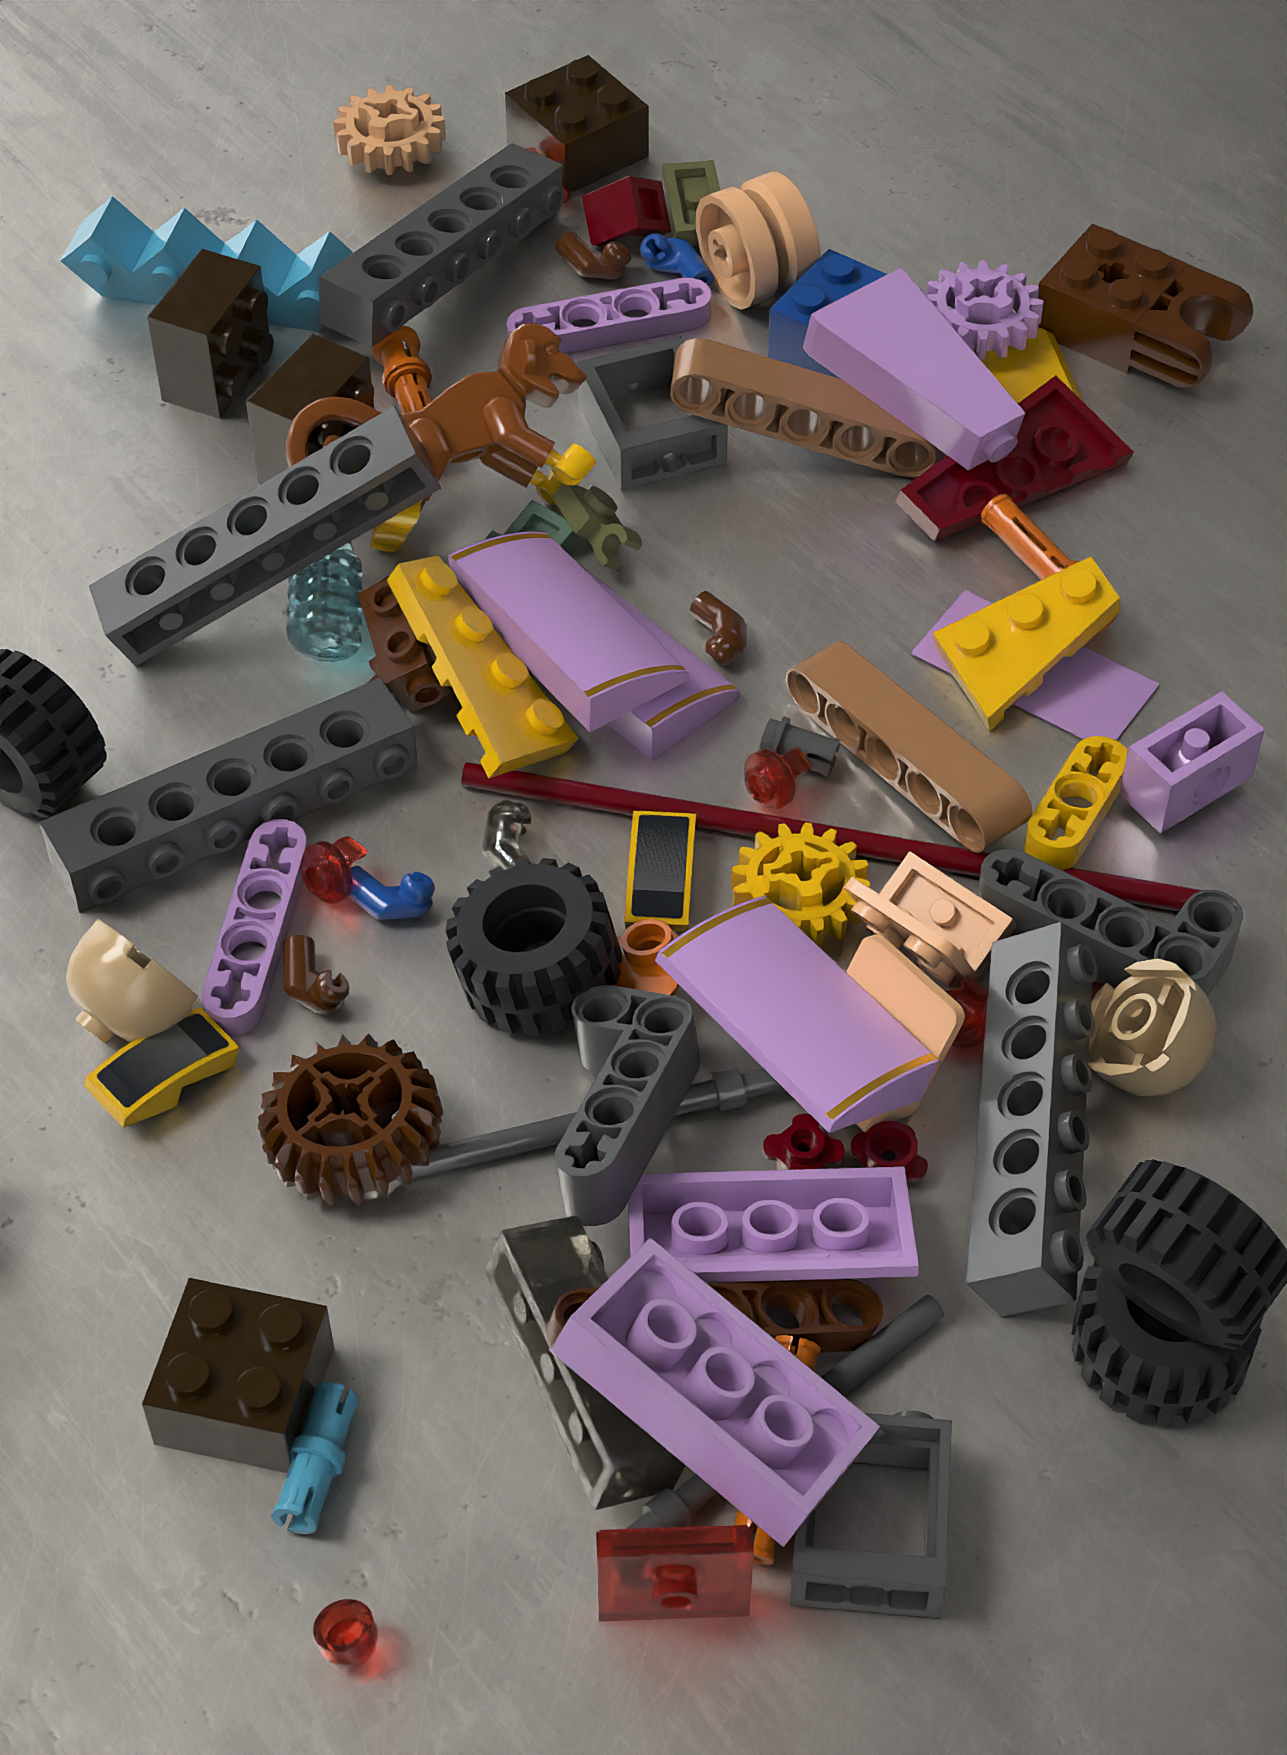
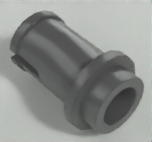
M786 716L781 721L773 718L769 719L759 747V753L769 756V763L776 764L779 759L821 773L822 776H830L837 756H834L835 752L838 753L840 749V739H832L790 725L791 719Z

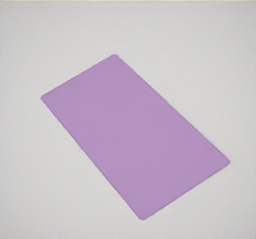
M963 591L913 649L912 655L952 674L935 648L932 633L993 603L970 591ZM1083 646L1072 657L1064 656L1043 675V683L1028 697L1022 694L1012 705L1081 739L1092 736H1104L1117 740L1158 688L1159 684Z

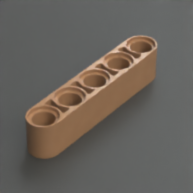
M690 339L682 343L676 350L670 396L672 402L680 410L688 414L902 477H918L936 464L937 447L842 379L709 339Z
M835 641L786 672L785 679L789 693L796 705L834 738L840 739L842 745L970 851L980 853L1028 822L1032 816V806L1027 793L1011 775L843 641Z

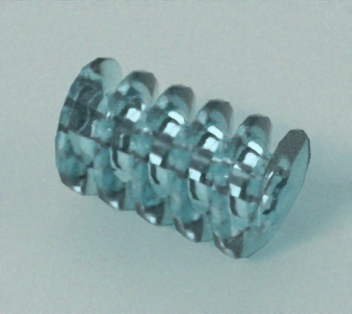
M351 541L288 578L287 637L294 649L308 658L318 661L336 662L353 656L362 645V606L358 593L363 591L361 578L363 567L362 561L353 551Z

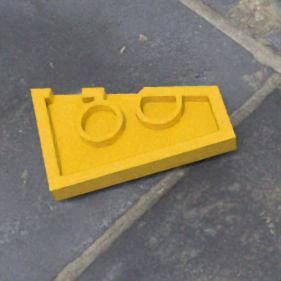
M1090 556L933 632L934 645L990 732L1005 718L1004 711L1022 694L1028 697L1043 683V675L1064 656L1072 657L1121 612L1120 597Z

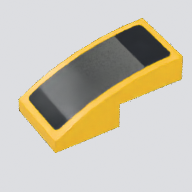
M633 810L624 916L625 928L642 920L656 919L668 924L673 931L686 932L689 930L696 814Z
M201 1007L193 1009L186 1018L166 1031L147 1038H137L121 1048L86 1076L84 1087L125 1128L177 1107L182 1087L235 1067L240 1047Z

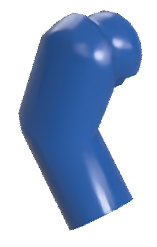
M657 233L648 235L640 245L641 255L646 265L654 271L680 275L682 278L699 279L709 287L714 280L713 273L688 241L678 238H665Z
M354 866L342 876L339 889L374 918L391 920L418 918L428 912L433 904L431 897L435 891V885L429 876L421 872H413L412 875L408 873L403 876L400 886H385L362 867Z

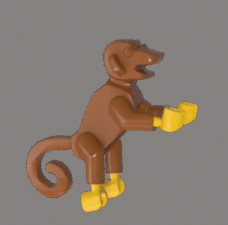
M538 323L522 324L511 331L505 340L499 355L497 371L471 373L446 389L422 410L402 414L404 420L420 440L438 481L447 467L480 459L481 463L525 488H527L529 483L535 486L537 493L545 502L550 505H556L552 496L562 484L567 486L579 485L596 464V460L585 448L573 443L561 455L553 449L555 442L530 429L524 418L526 410L525 400L543 408H550L558 399L559 393L570 394L575 392L587 378V374L569 357V353L560 352L561 337L557 336L548 327ZM334 396L319 399L308 404L294 418L287 435L286 460L288 466L291 467L309 456L307 448L309 436L320 425L332 422L343 423L357 428L380 415L381 412L354 399ZM328 436L322 448L339 439L340 436ZM544 464H547L551 467V470L547 475H544L537 468H542ZM432 494L374 527L370 546L391 553L398 551L405 542L407 534L417 523L421 510Z

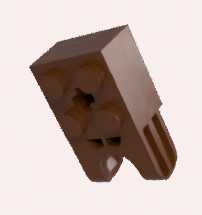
M1093 223L1041 279L1038 286V299L1043 300L1041 323L1038 327L1053 333L1058 344L1126 374L1134 367L1182 388H1192L1200 384L1210 372L1212 351L1210 341L1206 337L1221 341L1234 339L1250 324L1254 310L1249 293L1239 285Z

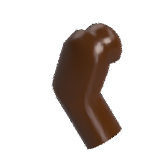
M574 232L564 233L556 242L555 247L558 254L581 277L615 281L628 272L626 265L631 260V252L621 243L615 245L613 242H609L605 245L602 254L592 251Z
M708 591L701 592L693 600L690 606V614L714 632V635L704 645L705 652L722 665H729L734 660L738 651L743 653L747 646L746 623L739 613Z
M293 935L285 939L283 942V987L286 994L316 1014H330L340 1010L350 990L345 976L339 973L335 979H332V970H325L321 973L316 970L315 942L312 938L306 935Z

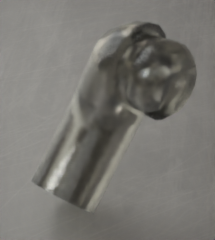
M504 800L494 805L487 813L482 851L495 867L502 865L503 869L506 870L515 867V861L529 858L518 846L519 837L527 832L523 824H531L532 818L529 809L522 803ZM529 858L530 863H531V864H535V863Z

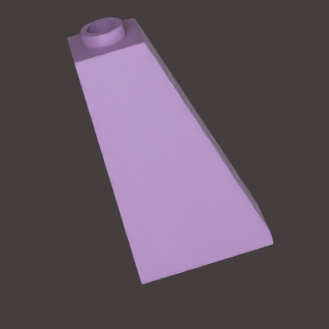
M902 267L811 314L803 344L805 352L967 470L988 459L990 462H997L1007 456L1018 442L1016 437L1025 412Z

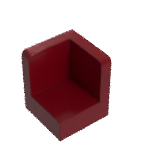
M627 176L581 196L590 243L593 246L601 247L628 235L647 237L654 233L666 235L672 232L662 181Z

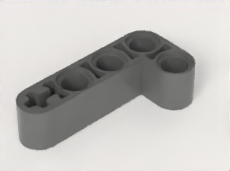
M1000 849L992 852L984 859L977 896L1013 918L1017 927L1010 937L1062 922L1081 944H1086L1091 949L1098 969L1095 982L1102 986L1108 983L1114 989L1122 981L1131 977L1124 970L1125 968L1136 962L1158 958L1176 963L1209 997L1230 965L1243 920L1242 907L1235 898L1218 890H1202L1194 893L1186 901L1170 924L1056 867L1015 849Z
M599 985L589 988L573 1000L571 1010L582 1065L589 1071L598 1074L554 1154L565 1213L574 1223L582 1226H599L611 1222L622 1213L699 1071L701 1060L693 1010L691 1005L682 998L613 985Z

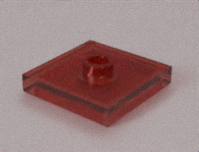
M748 1525L606 1529L596 1532L599 1621L745 1617L750 1615L754 1557L752 1527H748Z

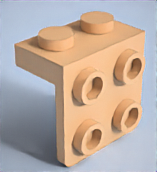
M912 852L907 854L879 894L853 877L850 878L844 887L856 902L851 912L867 924L866 929L872 935H882L897 949L904 942L903 947L918 958L917 964L947 985L955 976L973 988L991 963L992 942L1009 938L1017 927L1013 918Z
M880 934L868 936L861 941L846 973L935 1055L940 1062L919 1102L856 1123L865 1133L877 1123L896 1121L916 1113L965 1019L962 1006Z

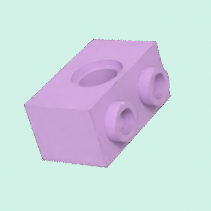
M1221 691L1129 746L1119 795L1161 834L1253 777L1265 729Z

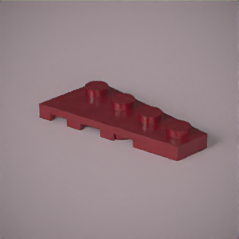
M1055 375L1017 403L1025 412V416L1016 437L1018 442L1007 456L997 462H990L988 459L967 470L947 455L903 487L895 502L933 541H937L982 523L981 513L984 507L993 498L1001 494L1009 495L1018 507H1021L1128 464L1134 451Z

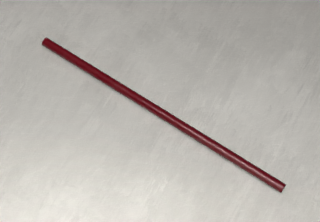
M470 762L465 763L461 778V784L464 787L633 816V810L696 814V827L750 837H755V834L761 831L771 839L777 838L779 824L783 823L789 827L792 834H800L804 823L807 822L812 823L813 835L822 837L831 828L836 830V845L841 846L845 843L854 842L857 845L856 855L902 863L907 854L912 852L938 870L980 877L984 859L991 854L982 851L976 853L959 847L516 770L488 778L481 764ZM1073 867L1062 870L1127 903L1178 912L1194 893L1202 891L1200 889Z

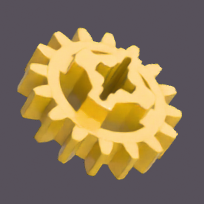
M805 822L800 834H792L785 823L779 824L777 838L771 839L760 831L755 834V849L743 846L740 848L738 865L732 866L731 873L732 906L765 896L816 945L822 948L823 934L829 932L833 937L841 941L846 938L847 922L856 925L861 923L862 920L851 912L856 902L844 887L850 878L853 877L870 888V881L867 880L868 863L867 860H855L857 845L854 842L837 846V831L832 828L825 832L822 837L813 835L812 823Z

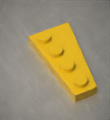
M438 555L398 564L387 578V582L417 640L430 644L437 658L432 665V669L440 685L452 686L462 706V709L456 716L467 736H477L486 753L479 761L488 778L567 753L579 738L564 720L560 709L550 702L530 676L523 661L514 655L494 629L490 618L478 608L458 582L454 571Z

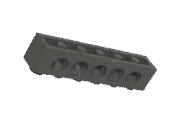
M514 143L509 144L320 275L319 323L371 348L392 332L398 331L402 325L424 309L431 307L435 301L454 287L462 284L469 276L488 262L495 260L499 254L514 243L525 238L529 232L544 221L555 216L560 211L564 200V189L562 188L563 164Z
M393 406L89 585V589L105 636L136 667L440 490L441 486L420 440L396 407Z
M378 678L40 821L39 824L49 861L79 913L99 904L112 902L122 894L159 878L169 877L180 869L216 853L231 850L237 844L250 839L255 829L265 822L275 819L293 821L329 804L339 803L350 795L379 782L394 779L405 771L418 766L414 725L381 678Z
M1062 922L992 942L966 1284L1001 1317L1076 1301L1078 1271L1082 1269L1084 1262L1083 1249L1080 1242L1081 1210L1085 1208L1087 1201L1083 1182L1084 1151L1089 1146V1131L1085 1121L1087 1093L1092 1088V1075L1088 1065L1089 1040L1095 1031L1091 1001L1092 983L1097 979L1098 969L1091 949L1086 944H1081Z

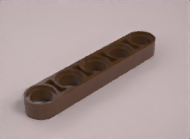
M855 1279L708 1283L710 1287L772 1338L775 1339L776 1336L780 1335L793 1336L792 1346L796 1348L795 1354H797L800 1338L821 1347L820 1353L854 1351L873 1336L883 1316L882 1302L877 1293L868 1285ZM599 1288L575 1289L567 1291L559 1297L545 1328L546 1340L550 1348H552L565 1326L564 1318L571 1316ZM840 1303L853 1307L861 1315L864 1325L852 1326L840 1321L832 1311L831 1305ZM777 1306L789 1310L797 1318L799 1328L787 1329L776 1325L768 1316L766 1308Z

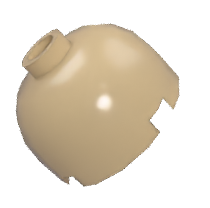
M99 919L94 922L79 940L69 958L65 976L68 993L76 1004L83 1009L75 1021L105 1044L109 1042L114 1034L119 1038L132 1042L137 1038H147L166 1031L186 1018L200 1000L196 993L153 958L151 960L135 948L132 942Z
M1157 958L1136 962L1125 968L1124 970L1131 977L1122 981L1115 989L1106 983L1096 993L1091 1002L1095 1031L1089 1040L1088 1065L1109 1084L1122 1091L1145 1097L1169 1095L1188 1085L1205 1068L1214 1052L1218 1035L1213 1005L1205 992L1176 963Z

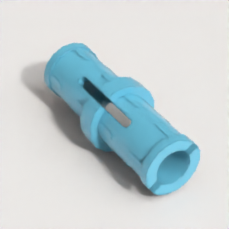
M322 1382L317 1384L314 1389L313 1401L301 1435L295 1437L290 1452L291 1464L277 1504L271 1513L272 1520L280 1527L285 1524L288 1514H292L287 1531L298 1534H311L317 1530L319 1516L331 1481L337 1477V1474L340 1475L343 1471L346 1454L342 1448L354 1412L360 1403L359 1396L352 1389L347 1391L344 1402H339L345 1385L334 1382Z

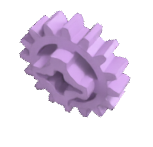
M980 260L978 269H970L964 262L958 263L956 274L942 269L939 271V282H928L926 294L928 299L972 350H976V355L980 360L985 359L987 351L994 350L998 356L1004 358L1007 357L1008 346L1021 351L1025 349L1026 339H1035L1037 336L1043 308V300L1038 299L1039 287L1037 285L1026 286L1027 275L1022 272L1010 276L1007 274L1008 265L1002 264L996 270H991L984 260Z

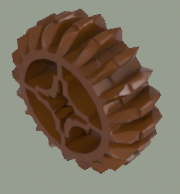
M368 1033L358 1045H351V1042L342 1034L338 1046L325 1049L318 1042H315L313 1056L305 1059L292 1055L290 1065L292 1072H273V1090L261 1094V1109L263 1113L258 1116V1131L264 1143L262 1149L268 1164H272L273 1170H276L278 1178L284 1182L286 1188L296 1186L298 1192L304 1196L306 1201L321 1193L323 1199L333 1207L342 1195H350L351 1200L360 1207L364 1193L374 1190L387 1199L389 1183L397 1180L411 1185V1177L413 1175L411 1164L414 1166H429V1157L431 1155L429 1147L440 1145L439 1137L441 1130L439 1124L442 1123L443 1108L440 1097L437 1095L438 1090L433 1075H430L428 1069H423L422 1062L417 1058L414 1051L403 1054L402 1049L398 1047L394 1039L379 1047L377 1041Z

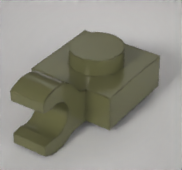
M562 484L552 496V499L575 534L588 539L594 550L595 559L600 565L620 572L623 569V565L617 557V550L622 543L636 550L642 547L640 535L636 531L623 526L615 514L618 509L616 503L598 487L591 486L588 490L578 485L567 486Z

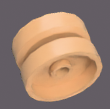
M772 171L742 183L740 189L731 186L700 199L696 210V233L702 258L713 273V283L718 292L730 305L740 310L773 298L775 291L781 294L786 293L820 258L817 229L809 207L799 189L782 173Z

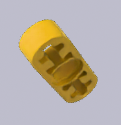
M1104 736L1087 737L1077 743L1028 821L1024 843L1025 853L1060 870L1069 869L1079 861L1119 795L1128 753L1127 748L1122 743ZM1098 765L1102 766L1097 777L1089 774V771L1096 769ZM1066 797H1079L1088 800L1092 806L1087 808L1073 807L1066 804L1062 799ZM1057 827L1065 830V836H1059L1056 841L1052 840L1057 832Z

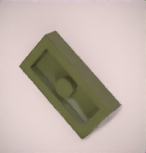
M714 160L662 164V181L673 237L688 241L693 247H699L696 233V210L701 198L720 191Z

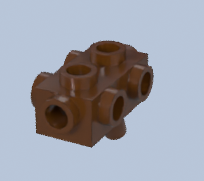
M387 576L380 582L358 593L376 654L375 657L369 660L370 668L376 674L367 683L381 678L388 690L413 713L423 707L436 704L443 697L453 693L452 686L440 685L432 669V665L437 657L430 644L417 640L387 582L389 577Z

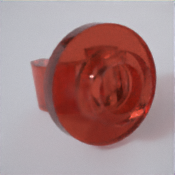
M799 747L783 756H779L768 749H761L751 754L745 761V787L755 801L768 809L779 810L793 801L796 792L795 778L810 770L812 766Z
M350 836L342 837L333 844L326 841H318L308 846L302 856L301 875L305 886L313 895L326 903L336 904L349 897L353 888L351 865L356 860L365 857L367 849Z
M969 975L962 979L961 988L945 991L962 1006L965 1013L964 1022L951 1045L952 1047H972L985 1040L989 990Z

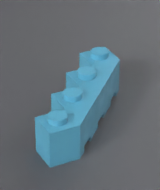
M112 196L81 222L60 261L103 297L157 305L201 249L209 250L261 266L263 288L268 295V324L318 332L325 327L319 323V276L354 252L329 231L296 255L258 220H255L224 243L185 208L153 232Z

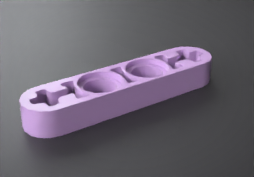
M679 278L528 306L510 314L507 319V337L511 331L522 324L538 323L548 327L557 336L561 337L562 342L559 346L561 353H574L691 331L703 327L711 318V289L699 279ZM629 310H642L649 313L639 318L623 315L624 312ZM583 319L596 322L594 326L583 328L571 325L573 321Z
M275 819L263 823L255 829L250 838L202 988L201 1000L203 1010L228 1036H240L250 1032L258 1026L263 1017L282 955L283 942L287 938L308 869L309 851L306 834L297 823L286 819ZM279 846L290 847L284 848L280 854L278 861L279 871L272 869L270 854H275ZM262 891L275 892L282 897L278 904L269 909L259 910L247 904L253 895ZM248 941H255L266 947V950L260 957L251 961H242L231 955L235 947ZM234 981L239 982L243 1001H237L233 1009H223L222 1005H229L235 991Z

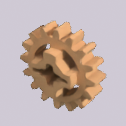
M387 85L385 93H377L373 88H367V97L362 99L359 96L351 95L349 97L350 107L339 106L337 108L338 118L333 119L338 153L339 155H348L351 166L365 162L366 172L372 173L376 168L385 169L387 175H392L397 166H402L406 171L411 172L413 171V162L415 161L424 164L431 163L430 152L441 153L442 140H446L445 118L442 116L441 105L431 104V97L428 93L414 97L413 87H407L400 91L395 90L393 85Z

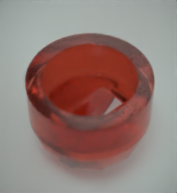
M342 1599L329 1604L318 1614L313 1625V1635L320 1653L328 1662L339 1669H353L365 1664L376 1652L378 1629L367 1605L355 1599Z

